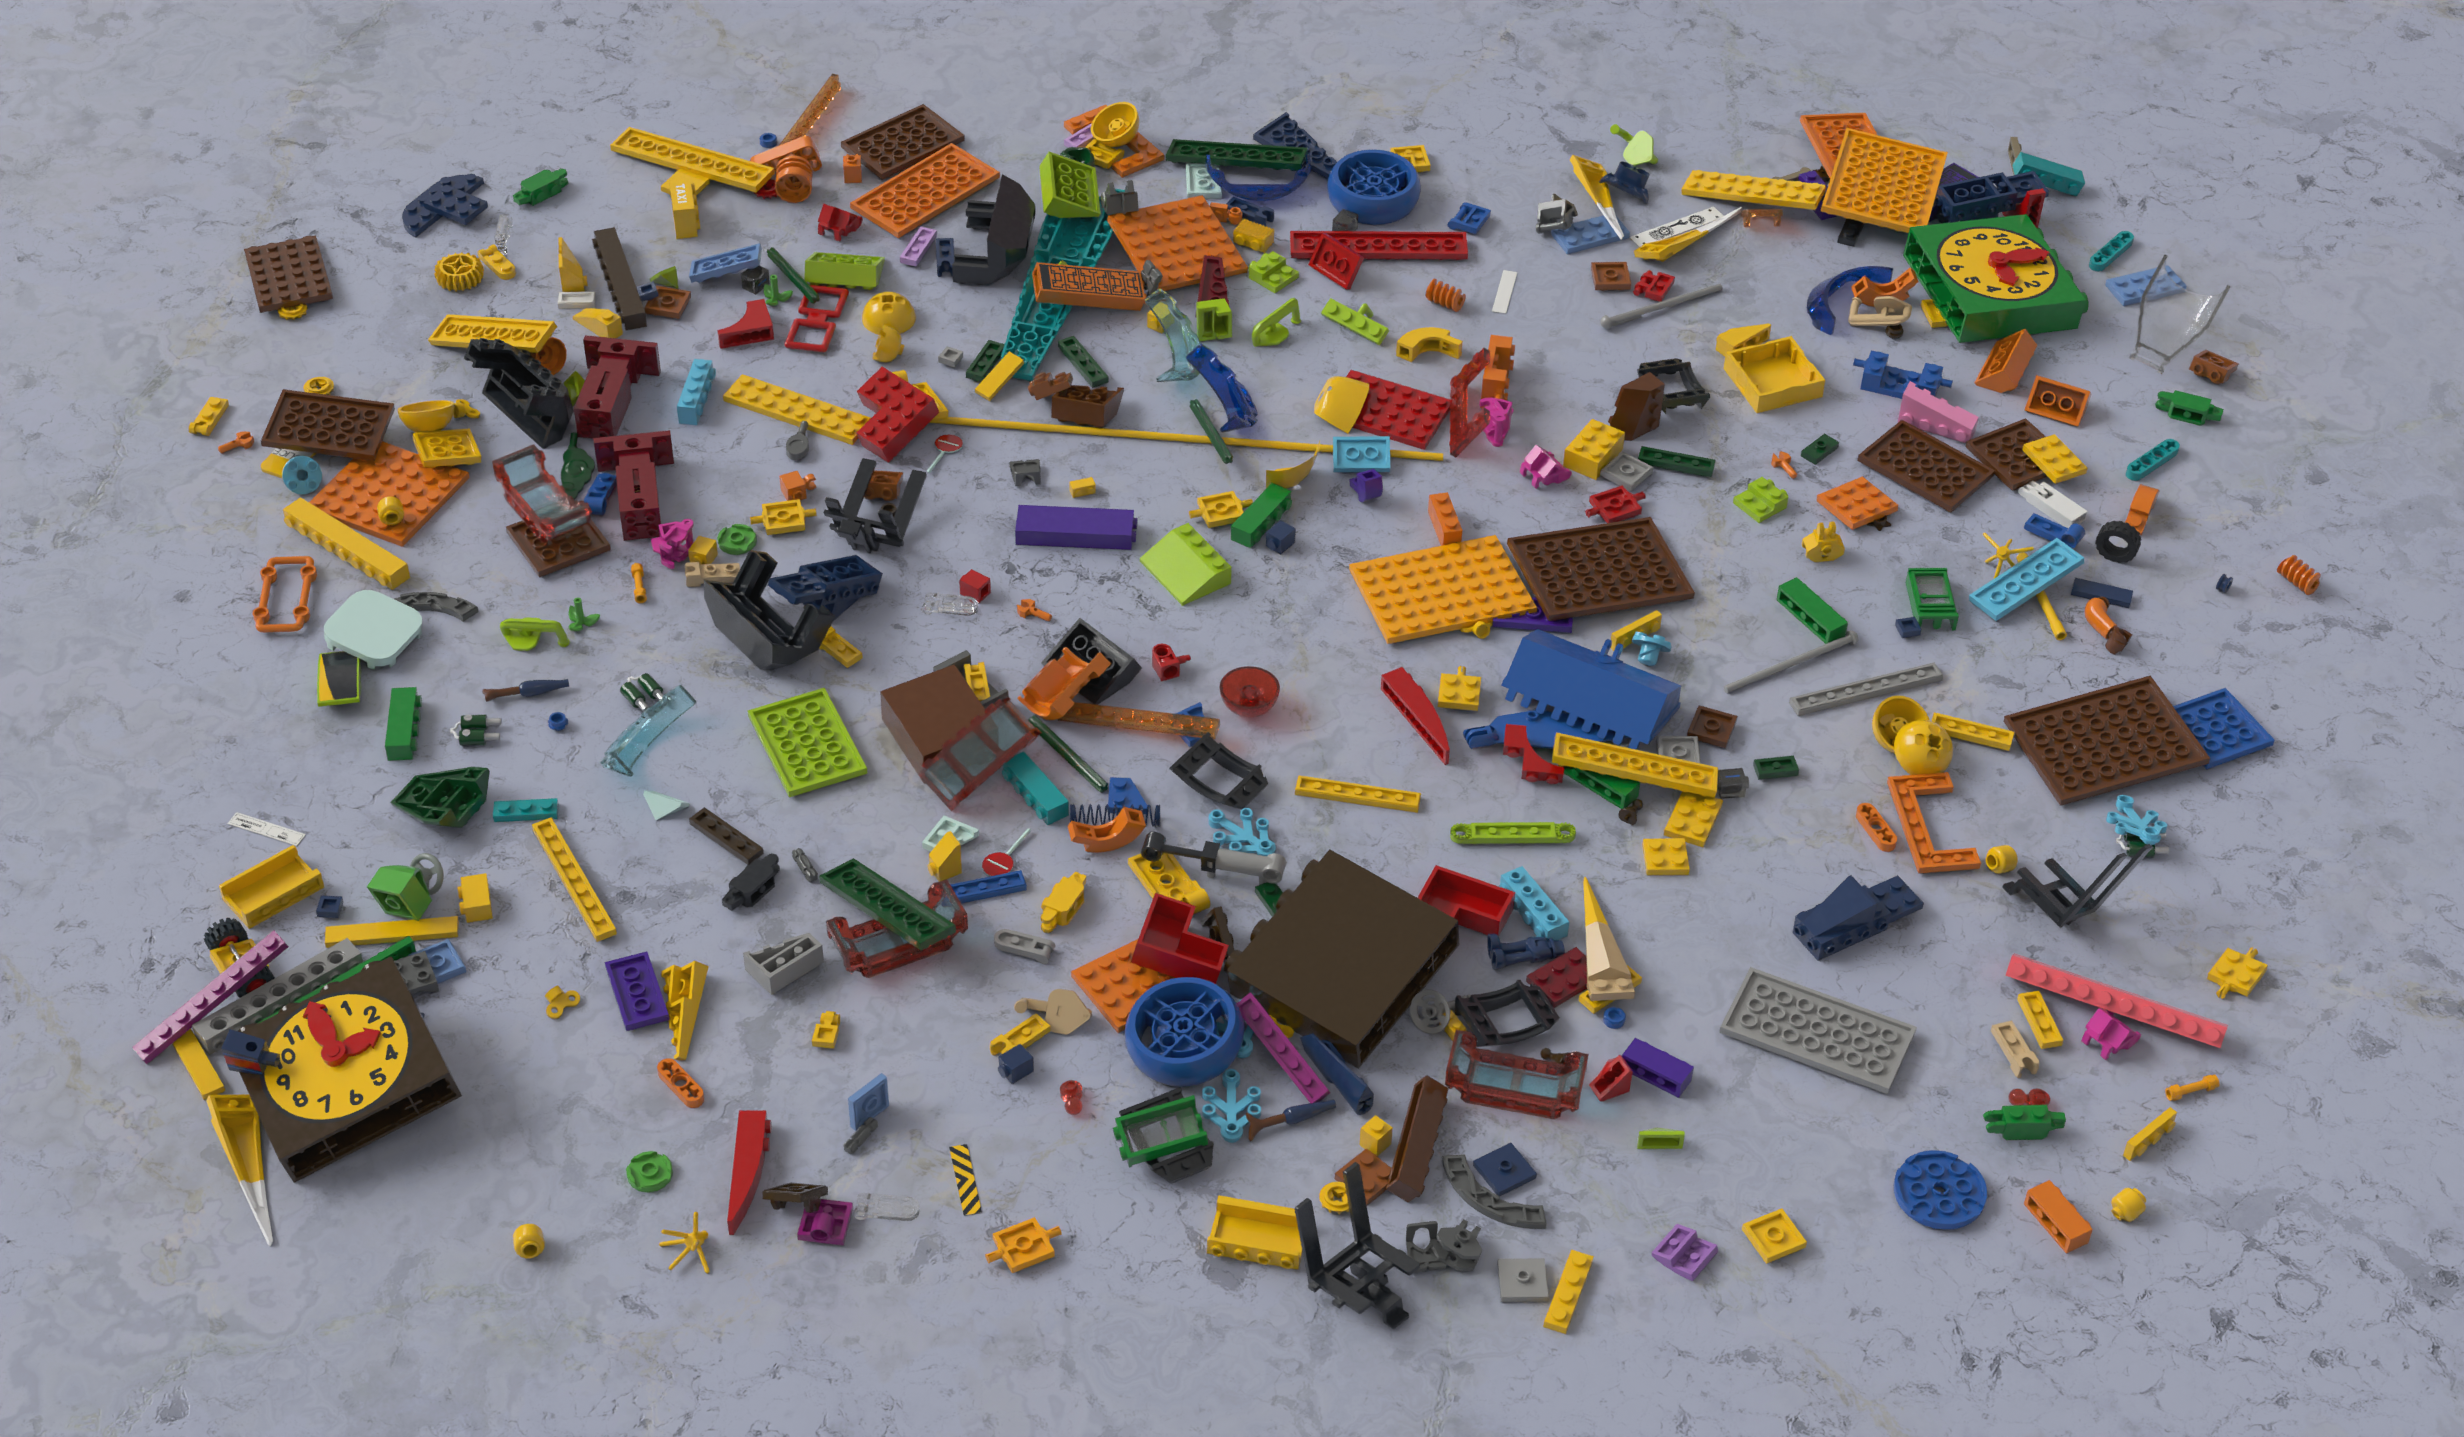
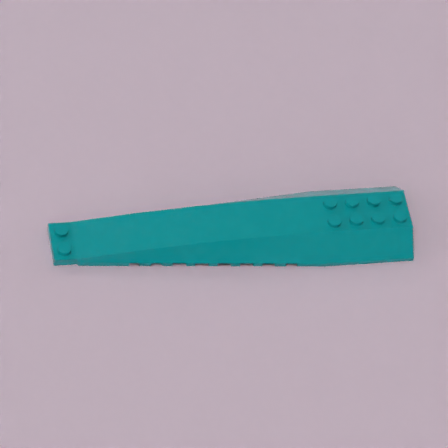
M1115 188V190H1116L1117 193H1121V192H1124V191H1125V190H1121V189H1116V188ZM1100 196L1101 214L1099 217L1058 218L1048 214L1045 216L1037 239V245L1034 248V255L1030 261V268L1027 271L1026 281H1024L1023 290L1020 293L1019 303L1016 306V313L1011 322L1012 326L1009 329L1001 355L1002 360L1008 352H1011L1024 360V364L1012 378L1033 381L1041 362L1073 305L1036 302L1032 276L1036 263L1058 264L1063 260L1068 265L1095 268L1114 231L1107 221L1108 215L1101 206Z

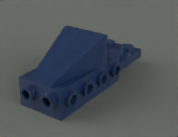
M2034 171L2008 177L2001 172L1938 186L1935 203L1950 223L1997 218L2001 212L2015 210L2016 204L2023 202L2027 191L2043 188L2046 192V198L2049 195V190Z
M852 555L801 565L798 573L769 578L768 586L775 593L787 599L790 604H813L817 609L824 605L837 619L859 598L877 594L883 573L859 556Z
M1850 875L1822 903L1797 914L1792 933L1819 961L1886 931L1888 924L1923 909L1924 902L1898 875L1870 888L1866 885L1861 886Z

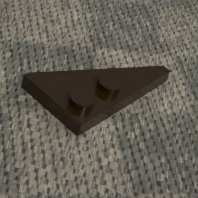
M1222 906L1214 907L1201 920V924L1203 927H1209L1210 939L1229 945L1225 960L1235 951L1233 947L1234 939L1232 934L1229 933L1227 915L1223 913Z

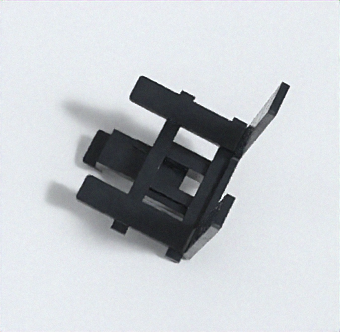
M862 458L843 509L839 500L829 497L825 498L828 510L825 509L823 513L826 517L832 518L834 524L830 523V529L834 530L839 537L846 538L848 545H851L853 550H856L859 544L865 546L867 553L870 554L872 550L878 551L879 543L896 547L903 546V538L927 477L926 472L912 470L895 517H893L892 512L879 509L878 516L881 522L857 517L877 465L874 460ZM872 527L884 530L886 535L875 533Z
M2150 844L2143 846L2096 900L2091 896L2127 857L2125 853L2117 855L2086 891L2053 858L2046 860L2044 864L2060 880L2043 885L2026 867H2023L2017 871L2022 879L2017 880L2016 883L2013 881L2005 883L2002 888L2010 896L2023 890L2062 928L2065 923L2070 925L2077 918L2095 912L2153 847ZM2068 887L2079 899L2072 904L2059 890Z
M1354 1162L1343 1171L1354 1242L1324 1265L1312 1200L1306 1198L1295 1207L1309 1283L1308 1289L1313 1292L1322 1289L1335 1298L1332 1301L1334 1306L1340 1309L1343 1305H1346L1358 1314L1373 1306L1382 1312L1383 1322L1392 1329H1395L1409 1318V1313L1403 1310L1402 1298L1385 1286L1388 1283V1277L1385 1273L1391 1268L1396 1267L1410 1276L1420 1268V1264L1406 1255L1401 1249H1396L1382 1240V1237L1371 1232L1360 1164ZM1371 1251L1385 1261L1375 1268L1361 1259V1257ZM1350 1266L1351 1273L1360 1279L1354 1278L1344 1270Z

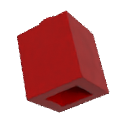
M973 569L959 580L960 594L978 604L991 593L990 578Z

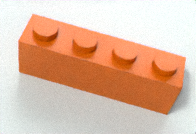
M2026 329L1996 341L1974 382L1976 386L1999 393L2008 390L2012 391L2018 386V382L2024 375L2023 372L2029 365V361L2037 347L2036 342Z

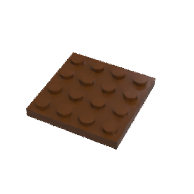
M2026 418L1966 441L1965 447L1984 465L1995 470L1994 474L2012 491L2029 484L2031 481H2038L2048 477L2022 450L2024 444L2046 437Z
M577 500L506 526L507 534L539 578L611 550L609 542Z

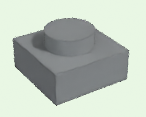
M947 346L938 356V362L955 368L963 358V351Z

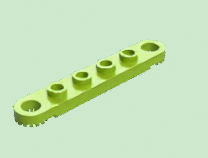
M1554 822L1456 823V825L1454 824L1451 827L1450 838L1458 844L1570 843L1575 839L1576 828L1573 824L1570 825L1571 823L1567 824V822L1554 824ZM1561 831H1568L1570 834H1567V836L1565 834L1564 836ZM1456 832H1464L1465 836H1459Z

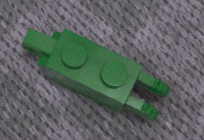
M560 168L554 172L543 170L521 181V190L513 195V201L519 206L527 203L534 206L562 192L561 188L569 184L567 178H564L567 176L566 169Z
M2177 390L2174 393L2160 391L2157 395L2160 400L2155 403L2156 408L2167 411L2171 419L2199 426L2204 425L2206 420L2221 421L2224 409L2210 404L2212 399Z
M2047 1105L2002 1106L2001 1110H1990L1983 1114L1984 1120L1989 1122L1986 1125L1987 1132L1989 1134H2002L2005 1140H2042L2048 1137L2049 1131L2064 1128L2066 1122L2065 1113L2051 1112L2048 1110Z

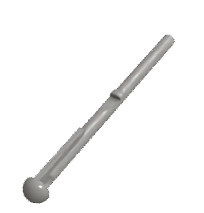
M1717 284L1610 318L1605 315L1601 318L1600 323L1603 328L1610 329L1612 326L1642 318L1641 315L1666 307H1673L1676 304L1721 291L1723 287L1721 284Z
M1847 631L1846 637L1724 686V691L1729 693L1848 643L1855 645L1858 642V635L1854 631Z

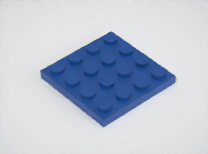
M2226 688L2173 706L2210 757L2209 764L2203 765L2206 770L2273 746L2274 738Z

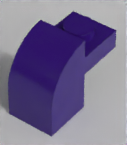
M1375 469L1357 473V477L1349 479L1350 487L1358 493V500L1360 502L1381 497L1383 493L1382 476Z

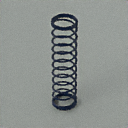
M1074 804L1070 805V822H1077ZM1081 804V806H1080V812H1079V819H1078V822H1079V823H1080L1081 812H1082V813H1083V821H1084V824H1088V822H1089L1090 810H1091L1092 824H1093L1094 826H1096V823H1097L1098 810H1099L1101 825L1105 824L1106 813H1107V812H1108L1109 822L1111 821V819H1110L1109 805H1108V804H1106V806H1105V812H1104V820H1103V822H1102L1101 807H1100L1099 804L1097 805L1095 823H1094L1092 805L1090 804L1089 807H1088V814H1087V821H1086V820H1085V813H1084V806H1083V804ZM1116 804L1114 805V808H1113L1112 820L1114 819V816H1115V809H1116V816L1118 815V808H1117V805H1116ZM1140 804L1138 810H1141L1143 814V807ZM1149 804L1147 806L1145 824L1147 825L1148 812L1150 811L1152 827L1155 826V822L1156 826L1160 827V804L1156 805L1154 821Z

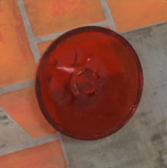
M1253 666L1239 667L1229 671L1224 675L1219 686L1220 695L1225 706L1234 714L1246 718H1254L1267 713L1275 705L1280 692V684L1271 672Z

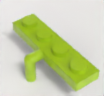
M1330 298L1321 311L1322 316L1379 346L1389 332L1387 327L1370 319L1373 316V312L1366 303L1362 304L1356 312Z

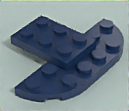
M475 174L441 178L440 181L433 184L406 206L402 214L405 230L416 238L443 216L467 225L488 208L487 201L471 195L484 184V179Z

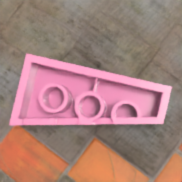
M1909 382L1903 393L1898 422L1904 420L1918 429L1963 443L1972 439L1976 431L1978 416L1959 406L1953 407L1942 397L1938 399L1932 396L1930 391L1926 389L1921 390L1915 387V383Z

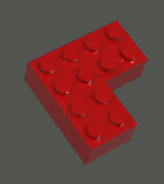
M882 366L857 390L862 404L876 414L856 433L864 448L889 463L939 413L934 398Z
M1435 865L1417 898L1455 918L1460 926L1486 935L1494 933L1499 937L1514 909L1515 892Z
M1155 893L1131 963L1175 978H1200L1216 984L1229 945L1188 932L1196 906Z

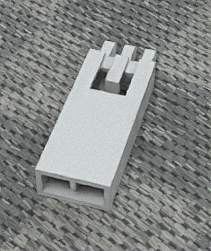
M2031 481L2029 484L2018 489V493L2026 498L2027 502L2066 528H2069L2072 524H2081L2086 520L2087 510L2045 482L2039 485L2035 481Z

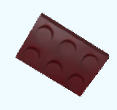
M1575 947L1528 974L1526 982L1529 985L1539 986L1553 1008L1587 989L1586 955Z

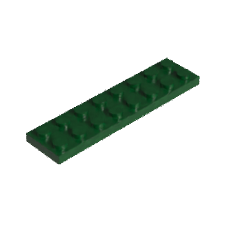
M1173 139L1166 153V161H1171L1172 163L1186 162L1206 165L1216 164L1225 167L1239 166L1241 168L1256 167L1257 169L1272 168L1274 170L1289 169L1291 171H1298L1303 167L1308 155V148Z
M854 858L819 876L821 884L920 950L926 949L956 932L955 924Z

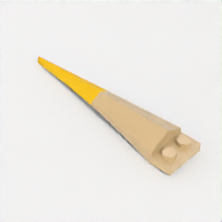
M1584 877L1587 989L1590 1000L1634 999L1635 991L1631 980V973L1587 878Z

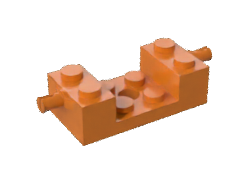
M1491 335L1483 375L1481 399L1492 397L1508 401V393H1505V389H1509V370L1513 371L1514 360L1511 359V356L1515 354L1516 346L1512 345L1513 337Z

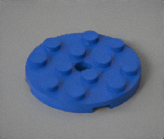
M1929 1150L1908 1157L1905 1163L1898 1168L1894 1179V1195L1901 1209L1913 1220L1933 1229L1948 1230L1969 1225L1980 1216L1987 1199V1186L1979 1170L1970 1163L1968 1165L1958 1159V1155L1946 1151ZM1936 1187H1941V1188L1944 1189L1946 1192H1944V1193L1942 1194L1941 1192H1938V1191L1935 1190L1934 1188H1936Z

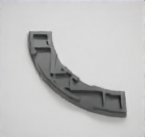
M413 592L401 594L400 597L394 598V600L412 607L416 611L442 612L454 616L462 622L479 612L478 607L471 602L459 597L457 599L449 597L445 593Z
M1465 1155L1442 1156L1444 1171L1452 1187L1475 1210L1507 1225L1529 1229H1546L1543 1205L1508 1203L1501 1200L1498 1195L1492 1193L1486 1187H1482L1475 1180Z

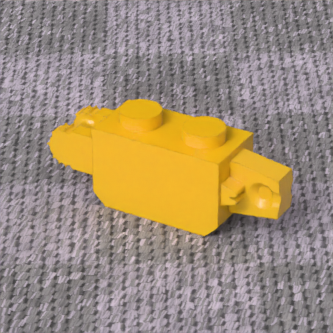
M1074 872L1069 878L1063 876L1060 882L1054 885L1049 897L1044 898L1041 905L1043 909V914H1041V921L1043 922L1041 930L1044 933L1053 931L1057 925H1068L1084 903L1086 875Z

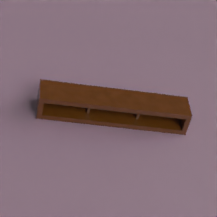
M1428 1075L1414 1085L1386 1190L1408 1203L1415 1197H1420L1425 1189L1423 1185L1424 1180L1429 1173V1161L1434 1154L1433 1146L1439 1135L1437 1132L1438 1127L1443 1120V1108L1448 1101L1446 1097L1449 1088Z

